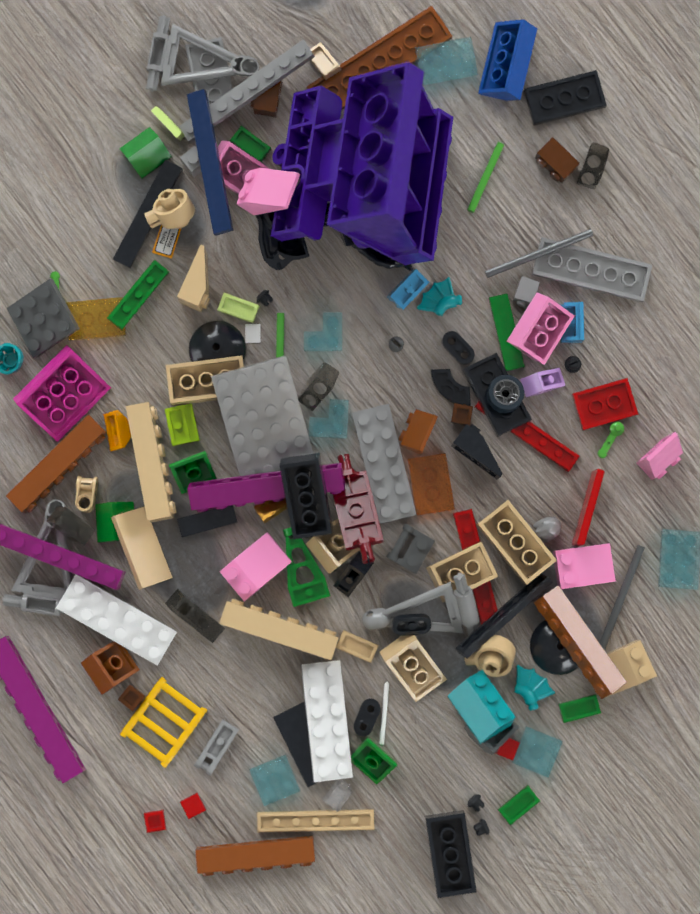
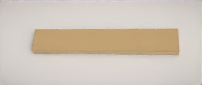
M374 809L257 812V832L374 830Z

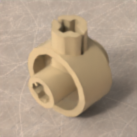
M166 189L159 194L153 209L144 214L151 228L162 225L166 229H181L190 222L195 213V207L185 190Z
M493 635L468 659L465 658V663L468 666L476 665L477 669L483 670L488 676H505L512 669L516 649L507 638Z

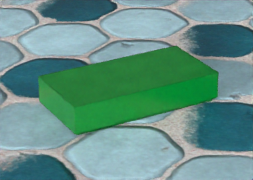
M240 126L230 139L232 144L259 162H262L271 151L270 146L243 126Z
M596 694L558 704L563 723L601 714Z
M527 785L503 804L498 811L511 826L539 803L540 800Z

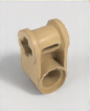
M79 475L77 477L75 504L77 509L83 513H90L95 508L98 477L82 478ZM84 499H89V507L83 509L81 502Z

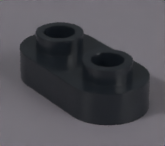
M449 331L443 336V347L458 363L467 365L473 361L475 356L474 350L457 332ZM451 338L455 340L453 345L448 343V340ZM466 352L468 358H462L461 353Z
M423 613L398 615L392 621V628L400 636L426 634L431 629V619Z
M369 698L363 701L354 722V731L357 735L367 736L372 732L380 713V704L377 700ZM369 705L374 706L373 712L367 711ZM361 723H365L367 725V728L365 730L360 729L359 726Z

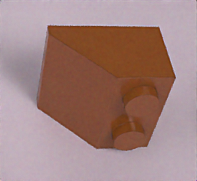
M417 409L414 414L410 412L406 421L409 426L406 431L402 430L398 439L401 441L400 446L421 455L438 416Z
M115 641L94 652L81 662V665L101 695L140 670L126 648Z

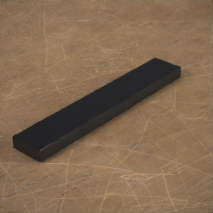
M167 160L164 161L114 255V261L131 268L152 229L144 213L153 209V205L162 191L173 189L183 170L181 167Z
M543 574L538 575L455 648L456 651L468 659L553 583L551 579Z

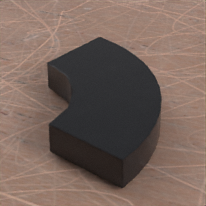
M431 369L433 383L445 399L451 403L471 406L470 387L457 383L452 377L450 369Z

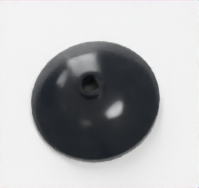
M211 321L201 325L193 333L189 343V355L192 362L243 356L244 361L246 344L241 332L232 324L224 321ZM219 344L220 348L219 350H214L213 346Z
M544 620L535 628L530 639V652L534 662L545 672L554 675H564L575 671L578 665L572 660L565 647L562 650L557 648L560 639L549 627L548 622Z

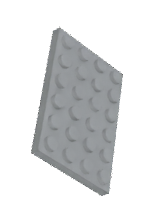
M286 355L211 376L240 476L280 471L279 464L281 458L313 454Z

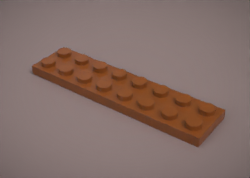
M430 6L340 64L341 71L327 80L323 76L309 84L307 89L317 86L325 87L341 98L343 110L345 108L350 77L406 62L414 64L451 40L453 36L433 6Z

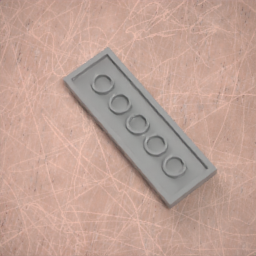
M542 237L538 250L559 241ZM570 245L537 258L532 275L643 302L652 265Z
M389 404L352 412L379 523H387L417 515Z

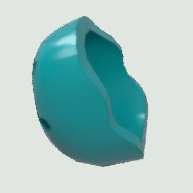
M10 343L0 345V362L3 361V363H0V372L2 374H13L22 367L24 355L19 347Z

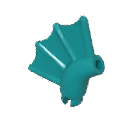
M447 277L442 282H434L432 288L422 294L423 299L419 306H417V309L434 312L442 317L447 309L454 308L456 305H462V296H455L451 279Z
M517 665V684L514 687V693L522 696L530 711L538 709L537 701L555 694V691L548 685L547 678L539 676L534 668L528 670Z

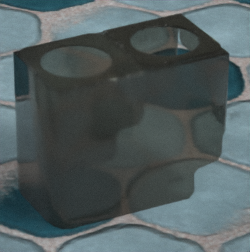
M594 142L590 145L576 184L595 190L609 155L608 147ZM591 155H596L600 158V165L597 168H591L587 163ZM589 172L594 175L595 181L593 184H583L581 178L584 173Z
M323 363L307 380L298 397V401L311 411H314L333 389L339 371L331 365ZM314 384H324L327 389L324 394L316 393L313 389ZM306 395H312L316 399V404L313 406L309 405L310 400L305 398Z

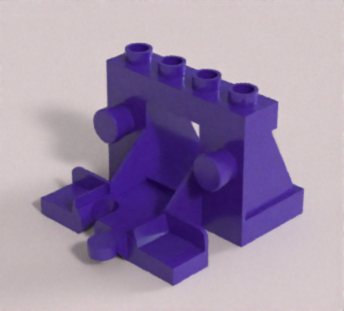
M406 62L350 77L343 119H340L342 110L341 98L325 87L317 86L293 94L286 144L282 143L276 147L272 160L276 165L282 167L281 171L299 173V179L301 180L295 187L288 209L274 212L272 237L280 241L308 237L312 240L321 239L327 201H330L327 226L351 237L358 248L365 249L370 247L403 265L434 261L437 249L436 240L439 218L442 213L441 204L444 182L447 177L446 168L449 146L452 141L453 116L440 108H433L423 87L424 71L412 63Z

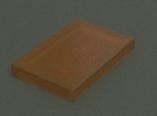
M446 453L408 459L417 516L455 510Z

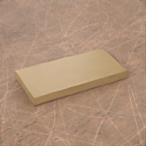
M145 506L111 517L139 590L173 578L152 523L147 521Z

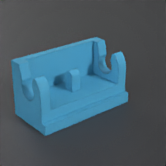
M414 269L388 294L387 298L393 301L397 308L404 310L430 282L417 269Z
M566 302L561 304L563 308L575 315L561 337V343H582L584 341L583 302Z

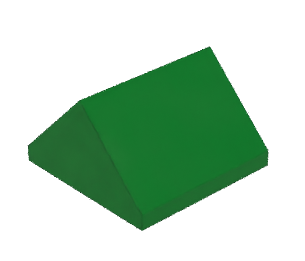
M151 127L119 148L141 179L160 167L165 160L168 161L172 158L159 136Z
M206 451L169 464L181 494L188 492L187 488L190 483L217 479Z
M134 502L95 504L97 543L120 541L111 517L134 510Z
M368 736L351 755V762L376 785L398 765L397 761Z

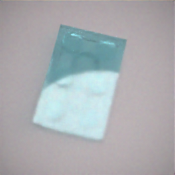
M471 37L415 48L419 69L424 71L423 86L478 75Z
M662 529L658 587L698 590L700 532Z

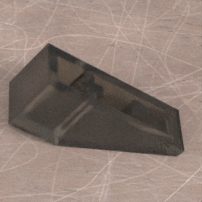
M179 589L165 603L172 612L212 643L225 629Z

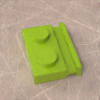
M192 403L165 408L173 447L200 441Z

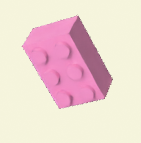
M536 293L507 342L531 359L545 365L575 315L550 297Z

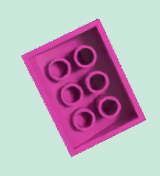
M66 345L13 400L58 442L111 387Z

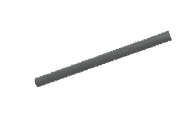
M589 229L486 270L485 274L487 278L590 238L593 236V232Z
M637 545L600 640V645L604 651L645 549L643 546Z

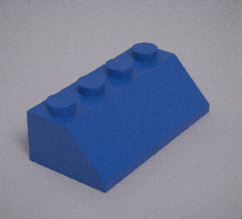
M524 19L495 22L478 92L480 95L505 101L521 100L538 28Z

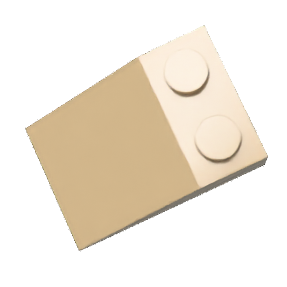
M200 245L177 298L181 304L202 312L203 308L206 309L208 307L210 298H208L207 252L205 247Z
M338 518L332 522V534L313 536L306 543V546L329 574L360 550V548L345 550Z
M482 541L426 567L435 588L451 582L453 590H456L454 576L457 573L465 574L467 585L472 589L498 577ZM444 595L440 596L442 602H446Z
M415 635L400 636L380 651L385 663L415 702L447 680Z
M635 640L607 653L627 682L611 695L657 676L641 640Z

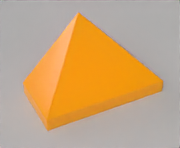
M118 410L103 414L110 452L125 448L131 438L128 419Z

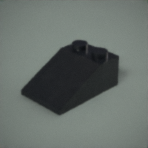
M466 424L451 447L496 480L499 479L503 473L483 435L480 434L481 430L473 424L470 426Z

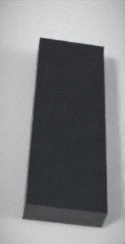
M229 505L224 509L215 508L177 519L182 538L238 523L233 505Z

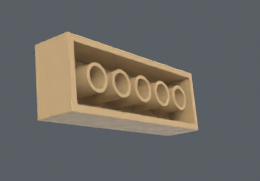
M149 402L126 406L147 521L157 522L172 519L177 510L175 502L171 501L170 497L173 494L171 483L167 481V476L170 475L168 465L163 461L166 453L164 445L162 446L159 438H162L161 428L156 424V420L159 419L157 408Z
M232 599L231 602H226L219 624L332 660L339 639L338 636H335L336 632L328 629L322 632L317 630L318 626L306 623V626L299 624L300 620L288 617L286 620L280 618L281 614L269 611L267 614L262 612L263 608L255 605H251L250 608L243 606L244 602Z

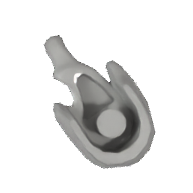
M556 517L543 518L533 525L536 528L535 534L539 539H543L542 542L544 544L555 539L561 531V523Z

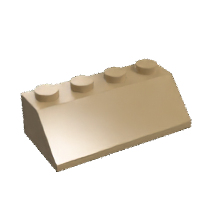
M243 356L166 365L170 404L175 406L218 400L211 376L244 367Z
M509 500L476 524L524 585L530 583L557 561Z

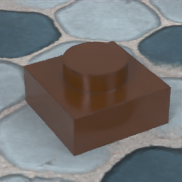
M454 403L451 423L468 424L470 426L473 406Z
M129 684L118 700L133 712L145 695L132 684Z

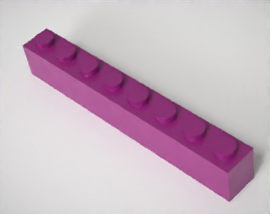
M342 463L322 465L327 493H341L345 489ZM281 471L193 482L187 488L191 510H197V512L207 511L208 508L214 507L216 509H224L229 505L241 507L245 506L246 503L252 502L254 504H262L267 500L279 502L285 498Z
M0 523L1 546L115 590L120 589L126 571Z
M9 636L1 638L0 680L3 679L6 684L5 690L10 697L13 696L16 702L14 704L16 710L24 715L26 727L35 734V743L38 747L43 748L45 760L54 767L53 773L56 779L65 783L85 771L86 768Z

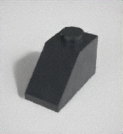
M359 551L333 586L349 597L374 562L370 563L368 558V563L364 564L361 552Z

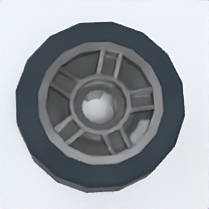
M501 375L491 382L487 389L486 397L492 409L500 413H509L520 406L524 399L525 391L522 383L517 378L511 375ZM502 392L509 393L508 397H504Z

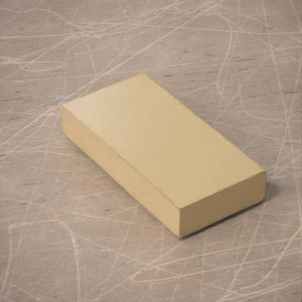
M321 42L310 49L315 56L310 61L325 80L341 71L340 65Z
M343 630L336 648L371 663L379 645Z

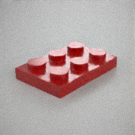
M628 378L572 394L582 431L638 415Z

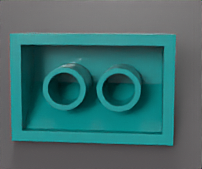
M483 670L467 678L447 696L480 744L511 726L516 718Z

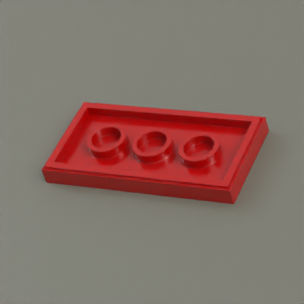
M596 469L591 473L572 541L574 546L585 545L604 477V470Z

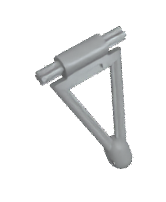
M162 15L159 17L157 32L153 33L146 69L149 72L146 89L153 92L157 91L161 74H163L161 86L233 75L250 77L259 71V63L253 57L237 56L174 24L172 25L171 34L168 35L171 18ZM180 38L230 62L231 66L174 74Z
M55 499L48 503L45 511V522L37 538L46 541L51 529L55 528L58 546L68 549L64 525L66 512L64 502ZM28 556L11 590L23 592V596L4 594L3 605L19 607L21 611L55 616H61V613L65 614L56 609L73 580L72 573L62 569L64 588L26 583L37 560Z
M457 573L454 576L456 590H453L452 583L449 582L390 608L368 610L362 617V623L369 630L392 627L394 619L391 618L392 616L444 595L451 623L431 622L430 631L464 634V625L469 636L478 628L479 616L472 588L467 585L465 574Z

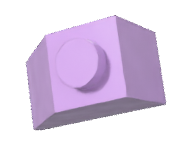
M560 368L537 372L520 379L526 397L539 395L566 386Z

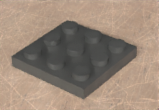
M48 279L7 308L33 358L40 356L80 329L53 279Z

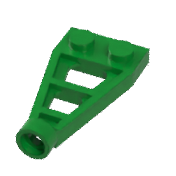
M291 527L283 529L284 536L286 537V555L292 561L287 566V580L293 607L329 597L330 593L326 579L302 538L290 539L289 536L292 535ZM299 547L303 550L306 560L295 564L292 558V550ZM301 566H307L314 575V579L305 584H298L296 581V570Z

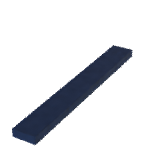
M201 89L187 94L213 234L217 236L234 230L207 92L205 89Z

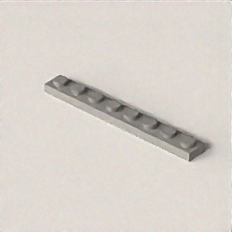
M304 39L210 104L213 127L313 59L315 56ZM190 118L179 127L187 140L192 143L195 141V136Z

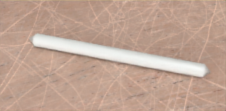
M388 682L384 683L379 742L381 747L385 741L389 693Z

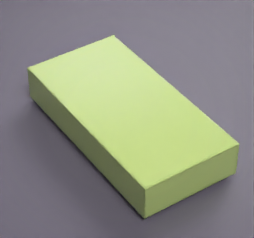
M155 106L151 110L177 139L181 141L185 137L183 132L159 107Z
M223 293L217 311L253 324L260 305Z

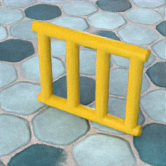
M161 677L127 722L120 735L124 738L127 736L161 761L160 764L166 768L204 717L207 709L198 707L168 685L164 677ZM161 689L195 713L190 723L184 721L155 699ZM149 705L184 730L178 739L143 715ZM138 721L172 745V748L166 755L132 731Z

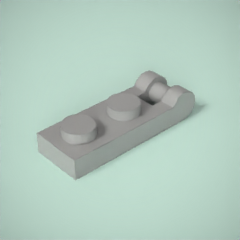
M222 719L194 766L198 769L202 768L206 771V774L211 776L239 729ZM206 757L213 760L211 765L204 761Z

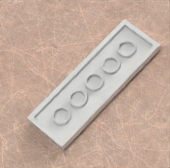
M79 575L74 576L56 609L157 666L177 633L176 630Z
M340 660L302 664L301 670L313 782L353 778Z

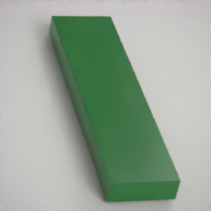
M154 260L109 314L107 319L120 330H123L168 275L169 271Z
M508 293L489 297L506 371L524 368L521 351L507 342L515 328Z

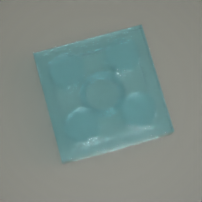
M526 726L512 763L549 777L563 741Z
M286 754L249 769L264 806L300 791Z

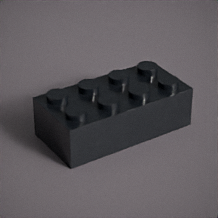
M320 453L281 458L279 466L293 540L332 534L333 523Z
M459 810L426 815L425 821L437 898L476 893L465 812Z

